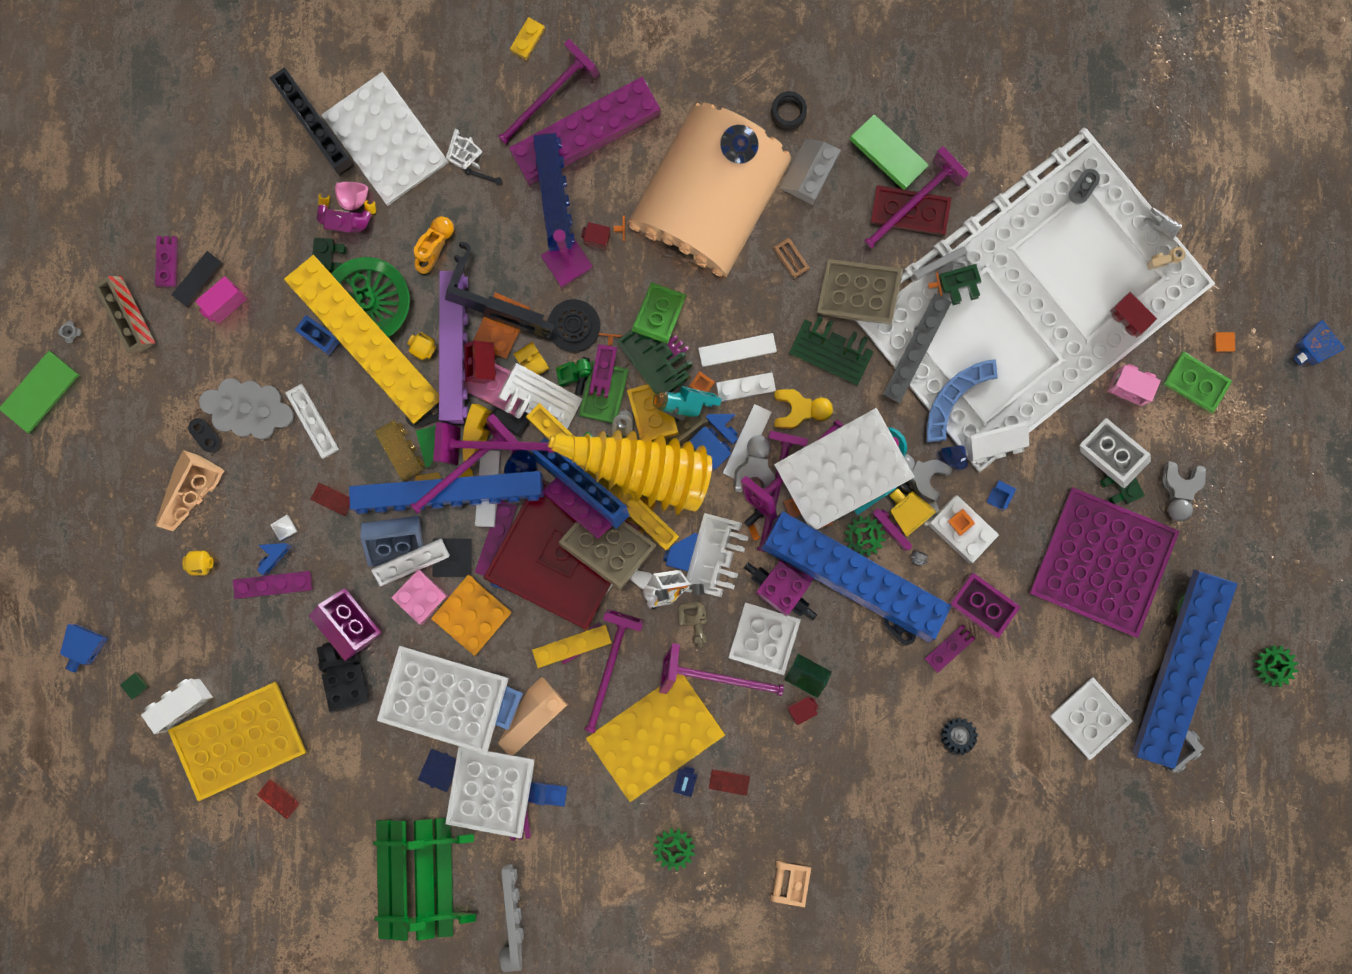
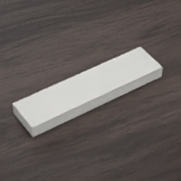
M773 333L698 348L702 367L777 352Z
M301 383L285 392L321 458L324 459L339 451L340 449L304 385Z
M754 404L724 469V475L734 479L735 469L744 463L746 455H749L747 452L748 441L752 437L762 434L772 413L771 411Z
M489 450L480 458L479 476L499 474L500 451ZM484 501L482 505H476V527H495L497 504H489V501Z
M438 539L372 568L371 571L381 587L444 560L450 555L442 539Z

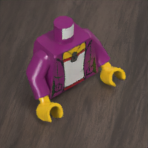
M321 194L318 195L316 219L318 223L324 225V229L362 232L366 228L371 214L376 213L375 201L369 204L368 200L364 202L365 211L358 213L327 208L330 203V195L327 198H322Z

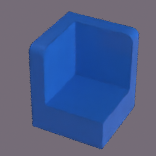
M998 480L995 482L986 502L1004 511L1007 509L1016 488Z

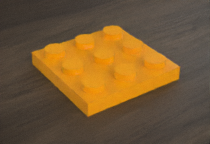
M467 575L431 619L473 656H476L513 611L472 576Z

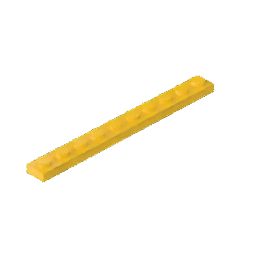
M540 403L526 416L548 439H550V436L573 435ZM587 470L586 472L596 480V474ZM602 477L598 481L627 506L629 517L665 551L679 538L641 499L635 502V494L629 490L622 497L619 485L615 484L609 490L606 479Z

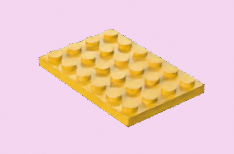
M677 674L676 681L667 694L659 693V686L596 730L595 733L586 737L629 802L725 736L684 675Z
M277 682L271 683L168 730L197 801H201L307 753Z

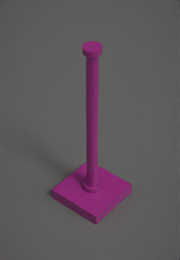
M570 39L564 45L569 54L574 58V63L503 134L500 133L498 135L505 144L578 68L581 69L583 67L594 79L600 75L596 65Z
M944 146L937 151L933 159L942 170L869 239L866 238L864 240L869 248L872 249L874 244L947 175L958 187L965 182L969 172Z
M556 230L553 237L558 244L543 253L541 258L560 287L563 288L591 270L593 266L573 235L565 239V232L563 230Z
M494 414L487 418L486 428L493 436L489 441L518 442ZM491 449L477 450L415 504L412 503L410 507L417 514L421 512L420 509ZM507 450V452H508L510 455H513V454L517 451V450Z
M839 420L834 421V425L819 439L843 427V424ZM779 475L763 490L745 476L741 480L745 500L773 522L777 518L774 499L770 494L784 482Z
M436 422L433 457L435 462L458 466L459 448L544 450L554 453L548 447V443L460 441V427Z
M769 430L768 438L781 441L782 449L779 461L788 457L789 449L793 444L807 446L808 439ZM778 470L776 471L775 478H777L780 475ZM781 484L771 494V496L774 499L775 508L777 506ZM768 518L765 519L760 546H757V550L765 552L761 547L773 523Z
M607 609L603 620L616 624L618 628L588 725L584 728L585 731L591 733L596 731V722L624 631L628 628L641 631L644 624L643 619L611 609Z
M672 643L663 657L659 693L667 694L675 683L678 674L777 693V696H782L784 685L781 684L776 686L679 667L680 644Z

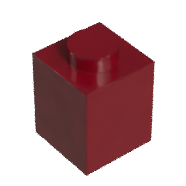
M588 222L587 227H583L581 238H584L585 245L607 250L611 229L608 226Z

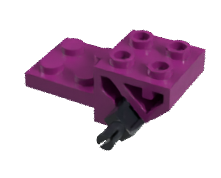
M781 560L778 561L770 573L762 567L755 568L749 562L743 568L753 575L751 579L760 585L756 594L786 617L792 610L799 616H802L804 613L812 621L818 615L809 609L810 604L801 598L814 578Z

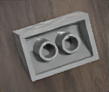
M806 138L780 189L813 205L841 150L824 141Z

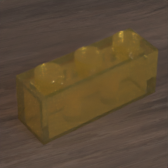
M393 420L374 431L403 482H407L425 472L423 469L425 463L420 455L416 456L413 450L416 448L411 439H406L404 435L406 430L401 422L398 424Z

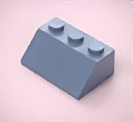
M419 516L361 523L360 539L368 567L381 565L424 546Z

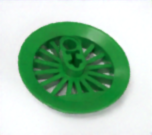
M360 257L341 264L332 272L331 275L341 286L347 282L352 287L354 293L347 291L348 294L355 298L354 300L368 316L370 315L371 319L387 337L393 335L401 327L408 314L410 295L406 281L395 267L381 259ZM367 272V278L360 273ZM372 272L379 273L371 288ZM383 276L390 279L378 289ZM360 280H364V287L357 288V283ZM394 283L397 290L382 294ZM396 295L399 297V301H381ZM368 298L370 301H368L369 305L366 306L364 303L366 302L365 299ZM381 306H398L397 313H394ZM377 309L393 317L385 319ZM374 313L380 318L381 321L376 322Z

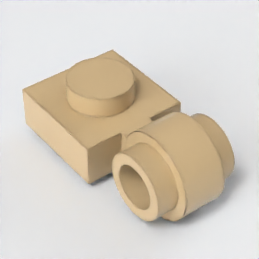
M1174 247L1169 251L1168 255L1163 256V253L1154 255L1146 264L1148 270H1153L1170 263H1179L1185 258L1186 254L1183 248Z

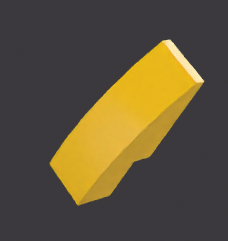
M480 404L471 405L464 426L463 441L487 440L490 431L484 427L487 423V418L492 412L491 410ZM463 448V461H466L479 449Z

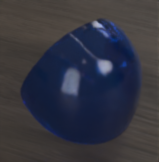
M963 445L941 448L945 462L953 469L961 470L968 468L966 450Z
M516 450L508 458L504 467V474L537 471L535 457L529 450Z

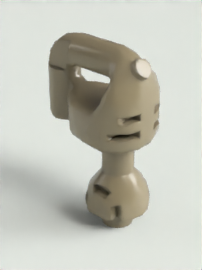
M700 602L681 603L677 609L678 624L695 625L692 643H696V647H704V642H707L702 628V624L707 622L705 605ZM697 609L696 615L685 613V610Z

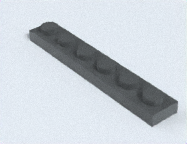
M936 293L933 295L883 396L900 404L952 301Z

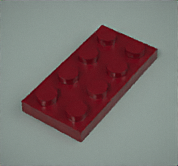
M877 185L870 224L883 226L918 192ZM927 194L893 227L945 236L952 198Z

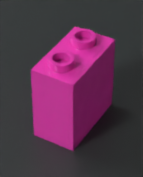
M224 276L195 302L201 307L199 312L205 318H208L211 322L214 320L217 323H221L243 304L247 298L232 281Z

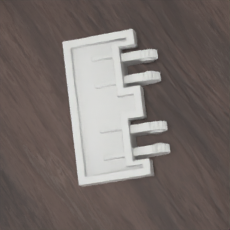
M518 363L514 364L498 395V398L506 401L511 394L505 407V412L509 413L513 409L517 398L522 400L515 414L517 418H520L523 412L529 414L540 403L566 429H568L582 401V398Z
M704 513L686 576L688 582L703 584L704 593L722 597L723 589L717 588L716 585L734 590L735 585L719 580L721 574L731 578H737L738 576L737 573L721 569V566L730 568L734 552L728 551L726 548L740 552L745 551L743 546L730 544L731 537L742 541L748 540V536L731 532L732 529L740 531L742 523Z

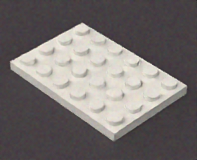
M383 72L321 114L387 206L449 163Z
M877 408L774 464L807 525L816 530L915 477Z
M399 646L377 721L487 754L509 678Z

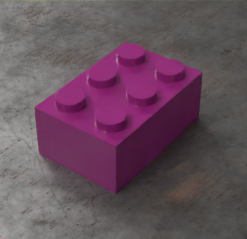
M975 573L968 574L948 602V604L952 605L951 608L993 638L1001 636L1021 607Z
M345 588L317 605L309 615L310 619L345 661L367 647L381 634L380 630Z

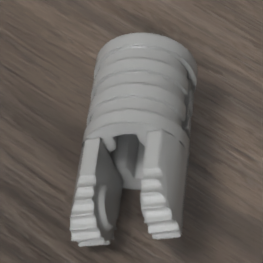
M1152 207L1150 211L1152 214L1162 218L1161 222L1158 225L1150 218H1145L1143 222L1173 239L1179 232L1182 224L1177 223V221L1169 218L1163 212Z

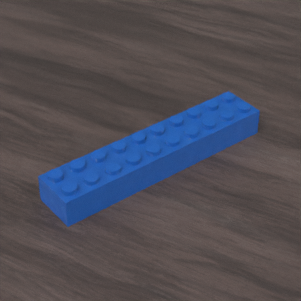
M783 511L777 516L761 547L763 551L894 624L901 626L928 643L936 639L952 606Z
M1193 570L1132 751L1136 757L1175 769L1238 583L1202 571Z

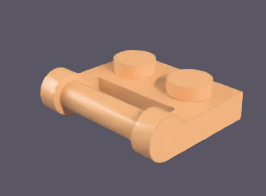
M776 861V878L770 901L805 907L811 867ZM790 870L786 897L780 895L784 871Z

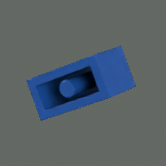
M307 315L304 316L295 328V331L300 336L329 356L339 344V341L330 331Z
M704 426L689 441L693 444L694 450L701 445L705 446L707 455L712 458V469L715 471L731 456V448L725 441L721 443L716 438L718 434L711 427L708 429Z

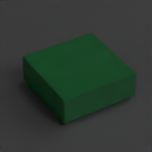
M137 672L120 685L132 700L148 688V685Z

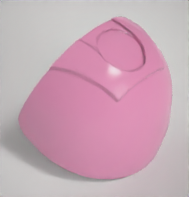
M358 182L337 183L335 193L339 205L349 211L359 209L366 200L368 187Z

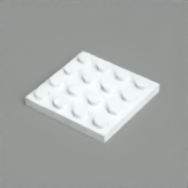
M459 746L445 824L522 838L535 759L487 751V754H483Z

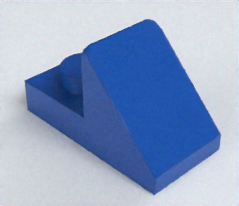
M708 414L706 416L708 422L733 446L738 441L736 437L738 434L731 426L727 428L726 425L735 417V414Z
M287 543L258 545L269 556H265L258 565L260 567L257 571L267 576L292 546Z
M531 782L528 802L543 806L547 804L565 807L567 786Z

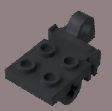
M330 642L317 647L318 667L321 672L325 673L322 674V680L329 712L333 713L369 703L367 697L368 687L362 674V666L359 665L361 663L359 656L355 654L345 661L343 658L339 659L337 650Z

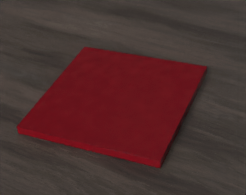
M543 479V487L545 488L550 482ZM545 494L544 497H539L537 501H527L526 498L483 578L587 631L611 583L559 545V541L576 523V520ZM625 520L626 523L638 532L640 531L639 526Z

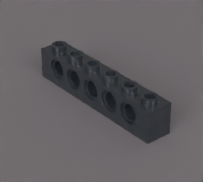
M284 67L272 75L270 80L339 175L352 166L353 162L286 68Z

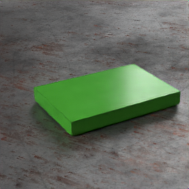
M651 282L632 331L668 344L687 295Z
M1183 351L1163 382V385L1212 414L1231 385L1232 380Z
M592 361L591 372L587 379L579 417L613 424L614 418L619 414L629 369L614 366L608 398H604L605 390H602L600 397L596 396V388H594L592 396L589 395L595 361Z

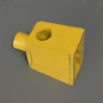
M897 488L889 495L896 503L890 511L906 536H909L936 512L931 505L913 491L905 496Z

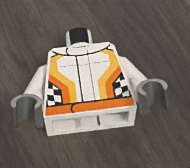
M681 570L653 574L644 587L643 594L647 600V606L655 610L658 606L672 604L684 591H693V595L704 594V585L688 582Z

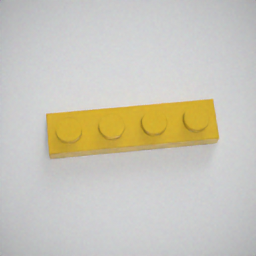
M606 625L533 649L532 652L537 667L540 668L611 644L612 642Z

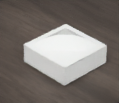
M288 515L270 524L279 541H283L298 532Z

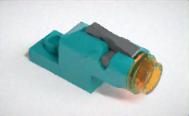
M681 386L679 393L656 392L653 397V406L670 416L683 420L686 416H698L702 405L712 407V405L720 406L722 399L714 393Z

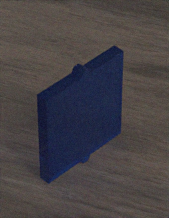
M431 748L418 780L430 785L431 788L435 787L448 792L454 776L456 758L449 756L448 753H442Z

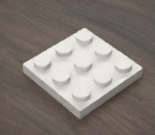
M745 602L728 658L784 675L801 619L791 616L786 617L781 613Z
M1093 677L1049 716L1088 760L1096 756L1133 722Z

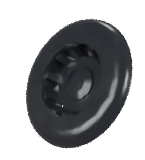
M578 299L565 300L556 305L547 321L554 325V330L550 337L553 343L559 348L571 352L581 351L591 346L600 331V320L596 310L587 302Z

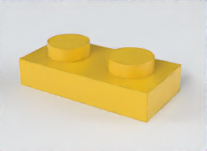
M528 17L513 42L510 51L527 60L542 35L545 26Z

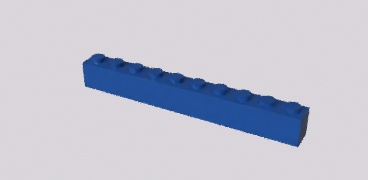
M540 471L459 477L425 506H432V508L438 509L444 508V505L451 504V507L463 506L462 503H470L472 506L482 505L484 501H489V504H499L501 500H508L510 503L520 502V499L527 498V501H537L539 497H544L543 474ZM443 479L349 486L350 509L356 512V514H368V511L375 510V513H385L387 509H394L397 512L406 511V508H410L412 503L415 504Z

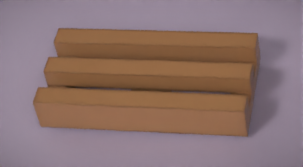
M789 237L773 247V250L793 279H796L799 275L810 269ZM785 244L789 245L804 268L801 269ZM779 248H782V250L785 252V254L797 270L796 273L794 272V270L792 269V267L790 266V264L788 263V261L786 260V258L784 257Z

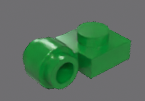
M580 359L576 361V365L575 362L570 361L556 367L559 386L564 387L578 381L577 374H579V377L589 376L591 372L590 362L587 359Z

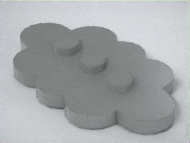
M228 378L220 383L218 390H207L199 399L201 409L205 413L212 415V423L217 430L222 432L233 431L240 437H247L252 434L258 439H267L273 435L275 428H286L294 420L292 408L281 403V394L275 387H261L254 381H246L241 384L236 379Z

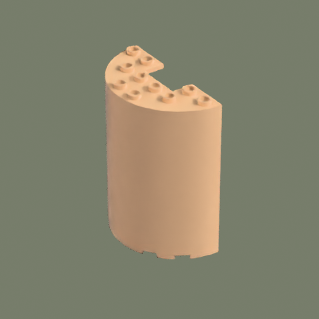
M695 103L627 224H629V228L636 232L640 230L646 233L645 236L652 241L656 239L661 241L662 239L667 245H676L682 253L694 255L693 259L698 266L702 268L707 266L712 269V273L715 275L727 277L789 166L791 156L788 151L782 150L783 145L776 138L767 137L763 128L743 116L723 107L721 110H717L713 104L703 103L700 106L699 103ZM734 125L746 126V134L749 135L754 132L757 136L759 144L752 145L751 150L756 155L748 162L744 161L743 155L738 156L736 163L724 155L730 150V146H721V139L724 132L730 135L735 133L732 128ZM736 135L732 140V146L736 151L744 152L749 147V140L745 135Z

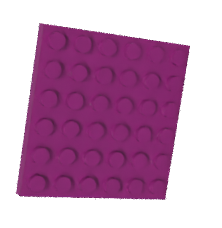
M1071 487L1029 594L1138 638L1180 531Z

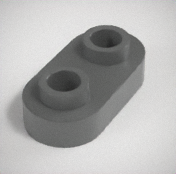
M1086 169L1080 175L1069 192V199L1072 203L1080 205L1085 203L1100 181V175L1096 170ZM1086 177L1091 178L1092 182L1088 183ZM1075 193H1080L1081 198H1077Z

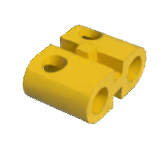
M533 342L513 353L521 366L538 375L550 369Z

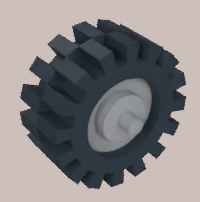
M961 718L952 719L942 729L940 737H942L941 743H944L943 747L947 748L949 753L953 752L954 755H964L970 752L977 743L978 733L975 732L977 730L976 727L973 728V723L971 721L968 723L965 718L963 720Z

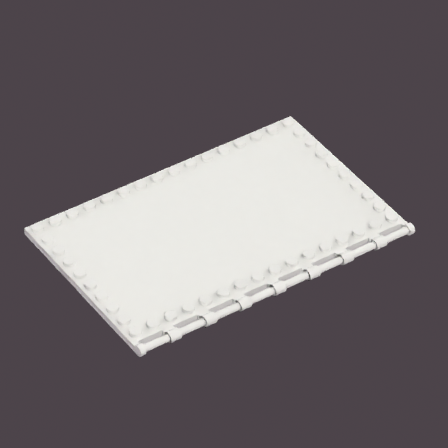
M1083 128L1067 144L1053 151L1050 157L1034 170H1029L1024 174L1021 180L1005 193H1000L996 196L992 203L974 217L971 216L962 223L963 226L948 238L942 239L934 245V249L919 261L910 264L904 269L901 284L908 278L913 282L899 292L893 325L855 321L894 369H896L935 293L940 295L938 287L929 289L928 283L937 282L936 272L916 282L912 279V274L937 255L943 257L965 246L968 253L963 258L937 270L938 276L941 273L976 264L982 281L980 284H977L980 296H978V299L971 301L968 287L959 289L962 301L954 306L951 303L909 387L930 412L938 393L951 378L976 363L996 359L998 378L979 383L968 389L957 400L948 418L946 433L969 460L964 442L965 439L972 435L1025 421L1028 423V432H1031L1211 288L1215 282L1176 236L1171 239L1170 236L1143 222L1145 218H1150L1159 225L1162 219L1152 214L1150 211L1152 209L1151 205L1086 128ZM1082 140L1087 141V144L1071 157L1066 154ZM1053 163L1058 164V167L1042 180L1037 177ZM1086 169L1096 170L1100 175V181L1090 197L1083 204L1077 205L1072 203L1069 199V192L1080 175ZM1086 177V181L1091 183V178ZM1024 186L1029 187V190L1012 203L1009 202L1008 199ZM1075 193L1077 198H1081L1080 193ZM996 208L999 209L1000 213L985 225L981 226L979 224L981 220ZM968 231L971 236L952 250L950 245ZM1174 247L1184 249L1186 255L1181 262L1170 263L1163 267L1148 270L1146 263L1152 259V256L1163 253V256L1168 255L1169 251ZM941 286L942 297L951 301L950 292L944 294ZM1129 292L1157 318L1137 338L1129 335L1125 330L1126 327L1121 322L1115 321L1110 312ZM992 456L987 458V462L976 464V461L971 464L978 472H981L996 459Z

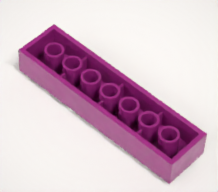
M640 77L514 144L509 149L528 186L659 117L661 109L644 78Z

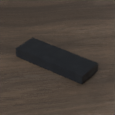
M206 251L172 293V296L188 308L223 263Z

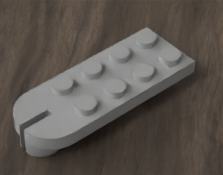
M506 864L501 871L509 947H503L500 950L499 962L503 972L521 971L522 969L521 943L524 940L523 928H519L522 913L521 908H517L518 900H520L519 888L515 889V883L518 880L517 869H513V864Z

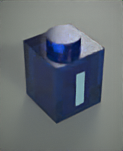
M684 766L683 769H678L673 792L692 797L698 773L694 772V768Z

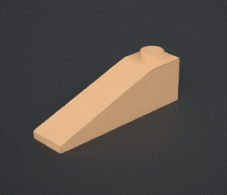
M183 450L174 467L155 525L174 531L189 515V511L196 504L199 505L203 501L202 498L209 491H213L224 470L200 455Z
M543 676L527 690L516 710L510 728L508 730L505 729L498 742L508 755H514L568 705Z

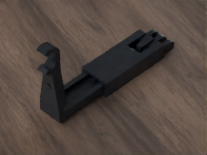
M460 242L459 247L465 249L466 253L463 257L454 256L457 265L447 288L445 300L484 313L483 317L534 335L550 338L554 325L543 321L544 315L492 296L485 298L457 288L471 251L468 243Z

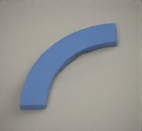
M996 359L976 363L951 378L941 389L929 412L926 442L946 441L947 422L953 406L968 389L979 383L998 378Z

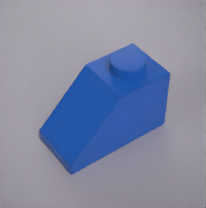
M694 533L672 545L670 551L666 550L663 561H666V566L688 572L698 534Z

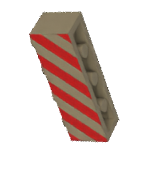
M107 276L94 285L128 353L143 352L155 344L122 276Z

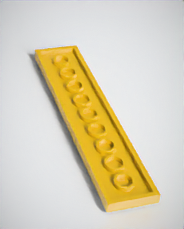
M314 255L284 278L289 287L413 424L439 403L437 391Z

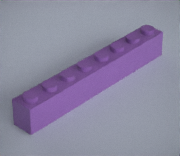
M440 271L439 421L446 424H465V418L468 415V407H465V399H468V388H465L464 344L468 343V332H465V325H468V314L465 313L464 306L445 300L446 291L454 271ZM464 273L457 287L462 290L468 288V277H465Z

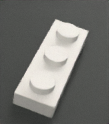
M772 372L716 383L718 397L722 399L721 402L776 391Z

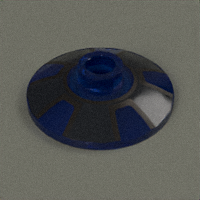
M733 125L723 133L720 147L723 155L729 161L743 164L755 157L759 143L755 132L745 125ZM738 140H743L744 146H740Z

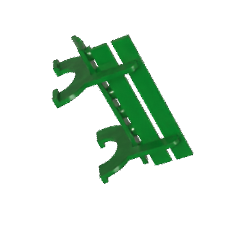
M446 818L434 819L435 839H433V819L414 821V841H406V821L376 820V841H373V845L377 846L378 916H374V921H378V939L408 941V932L416 931V941L435 938V920L437 923V937H452L453 919H458L459 924L476 922L475 913L453 912L451 843L474 842V834L451 837V825L445 824ZM433 844H435L436 914H434ZM406 850H414L416 917L413 918L407 917Z

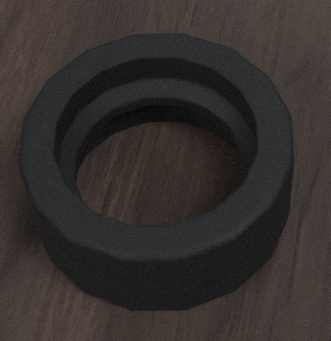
M786 91L780 93L774 99L771 116L777 126L782 129L791 130L799 127L804 122L807 114V104L800 94ZM785 100H792L800 107V114L793 121H786L779 116L778 107Z

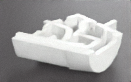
M455 129L446 158L461 169L465 170L471 164L480 170V166L473 161L483 152L473 143L471 137L469 139L459 136V130Z

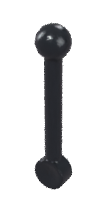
M471 168L464 170L466 175L472 174L493 181L496 185L502 184L500 177L493 178L472 171Z

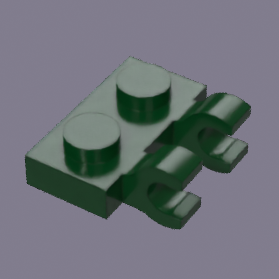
M314 238L312 255L330 273L343 264L339 262L332 263L333 253L346 254L347 247L344 244H334L333 239Z
M976 264L939 274L944 294L950 292L953 306L960 304L962 301L959 289L968 287L971 301L979 298L980 292L977 284H980L982 281Z
M1111 477L1100 481L1103 488L1115 483L1120 492L1108 498L1110 503L1116 504L1124 500L1127 505L1145 496L1136 477L1125 488H1122Z

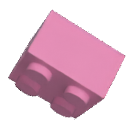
M1128 364L1115 371L1107 392L1142 407L1152 402L1161 380L1157 379L1156 375L1150 372L1143 373L1138 371V367Z
M418 570L392 597L419 625H423L449 598L422 570Z

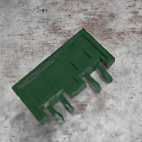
M818 316L812 331L809 330L812 322L805 319L789 355L858 386L874 352L866 348L864 354L861 355L868 337L864 336L862 338L860 346L856 351L851 346L857 337V332L853 331L847 346L844 347L847 338L834 332L831 333L829 339L826 338L833 321L830 320L827 323L822 335L817 333L816 330L821 324L823 316Z
M632 329L616 340L658 398H660L663 392H673L691 378L687 373L688 369L693 365L691 361L685 362L676 370L673 368L686 357L684 352H680L668 361L674 354L666 343L658 340L653 341L652 338L633 332Z

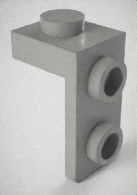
M1188 730L1184 740L1190 750L1178 759L1175 769L1167 768L1169 772L1179 773L1186 768L1185 764L1190 760L1194 761L1200 757V752L1204 747L1199 742V736L1193 730Z

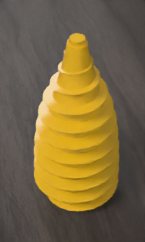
M616 430L611 437H606L605 431H601L597 437H590L589 433L585 434L584 437H574V435L550 436L548 447L552 451L572 460V463L576 462L584 467V473L590 470L596 474V483L603 477L608 481L609 490L615 484L619 485L622 497L630 490L635 494V502L642 495L648 497L649 507L658 500L661 502L662 511H665L669 504L673 505L676 516L680 514L682 509L696 512L701 506L709 486L712 458L707 455L704 445L699 446L694 451L693 444L690 441L680 448L677 438L672 439L666 445L663 435L658 436L652 442L651 435L648 432L637 440L635 431L629 432L625 438H622L620 430Z

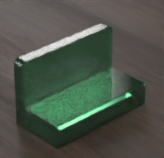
M797 654L784 680L818 698L827 685L832 671Z

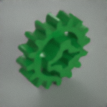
M859 516V521L852 519L853 525H846L849 531H844V534L848 535L844 542H849L847 547H852L853 551H858L862 556L866 553L867 557H870L871 551L877 554L876 548L882 549L883 546L880 542L886 540L881 537V535L886 533L885 531H880L883 525H877L876 518L870 521V516H867L865 520L862 516ZM859 524H868L863 529L857 527ZM874 529L876 530V533H877V540H876V538H874V536H873V530H874ZM868 531L867 537L869 540L866 539L861 542L862 535L860 533ZM852 533L856 536L857 541L855 544L852 540ZM864 544L873 546L869 549H861Z
M1270 645L1269 649L1262 648L1264 653H1257L1260 659L1254 660L1258 664V667L1254 668V670L1259 671L1257 678L1263 677L1262 683L1267 684L1269 682L1270 687H1274L1275 684L1277 687H1282V683L1289 685L1288 679L1294 680L1295 677L1292 674L1293 672H1298L1297 669H1294L1298 662H1293L1292 660L1296 656L1289 655L1290 649L1283 650V646H1277L1276 648L1275 645ZM1276 664H1282V666H1278L1275 669L1270 668Z
M671 827L670 833L663 830V837H656L659 843L653 844L654 847L658 848L653 851V854H658L656 862L662 861V868L668 865V871L672 867H675L676 871H678L680 865L685 869V862H692L689 856H695V853L691 851V849L695 848V844H690L693 838H686L687 831L681 834L680 828L673 832ZM673 836V840L668 843L664 842V840ZM680 838L685 841L687 848L682 847ZM673 845H677V849H679V851H676L675 854H672L671 849L668 848H672ZM661 850L667 853L669 856L668 860L663 857ZM679 856H685L682 860L675 862V859Z

